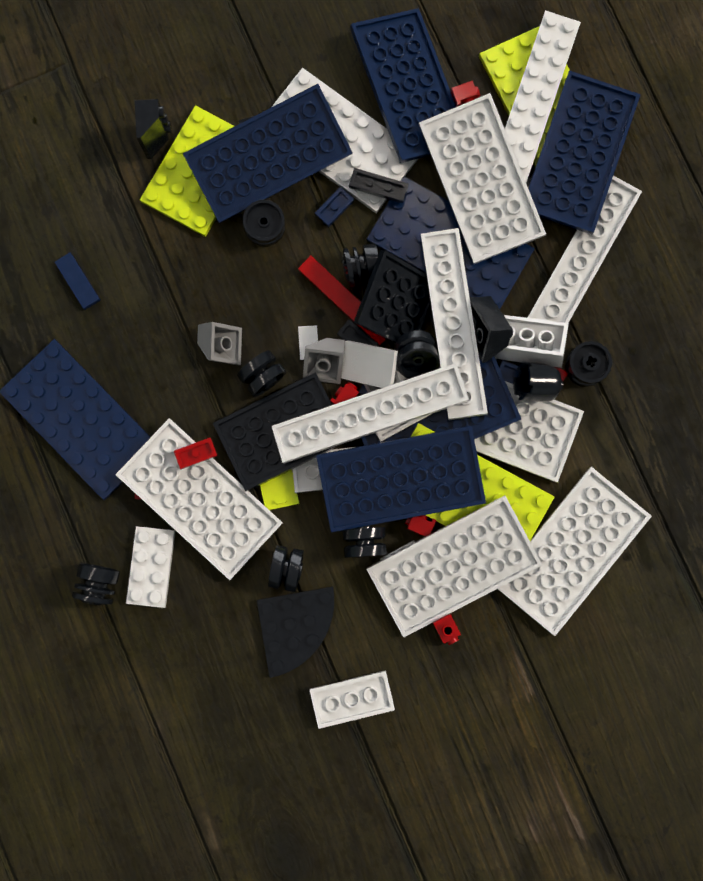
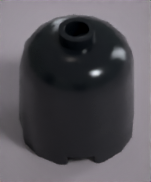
M522 362L517 367V370L520 371L518 377H514L513 388L514 394L519 396L518 400L553 401L563 388L561 375L553 366Z

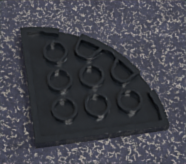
M333 586L257 600L270 678L297 668L309 659L321 645L333 617Z

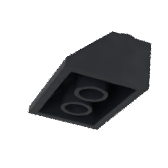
M158 99L136 100L137 140L147 159H152L169 140L168 133H171V123L168 121L167 114H165L164 106L160 105Z
M491 296L470 297L478 354L482 363H486L509 345L510 338L513 336V329Z

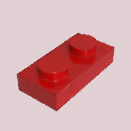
M211 437L174 451L181 470L218 456Z

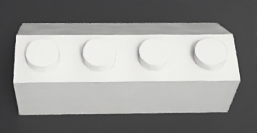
M504 315L513 329V336L510 338L509 345L494 356L495 359L530 362L562 368L569 323Z

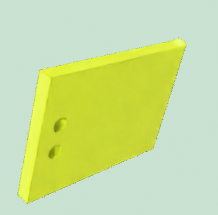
M292 470L260 485L264 506L268 510L299 504L298 495L294 489Z

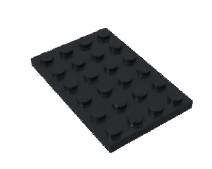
M316 372L213 423L245 491H250L316 458L318 454L326 453L340 446L337 445L287 463L282 462L272 430L273 425L332 405Z

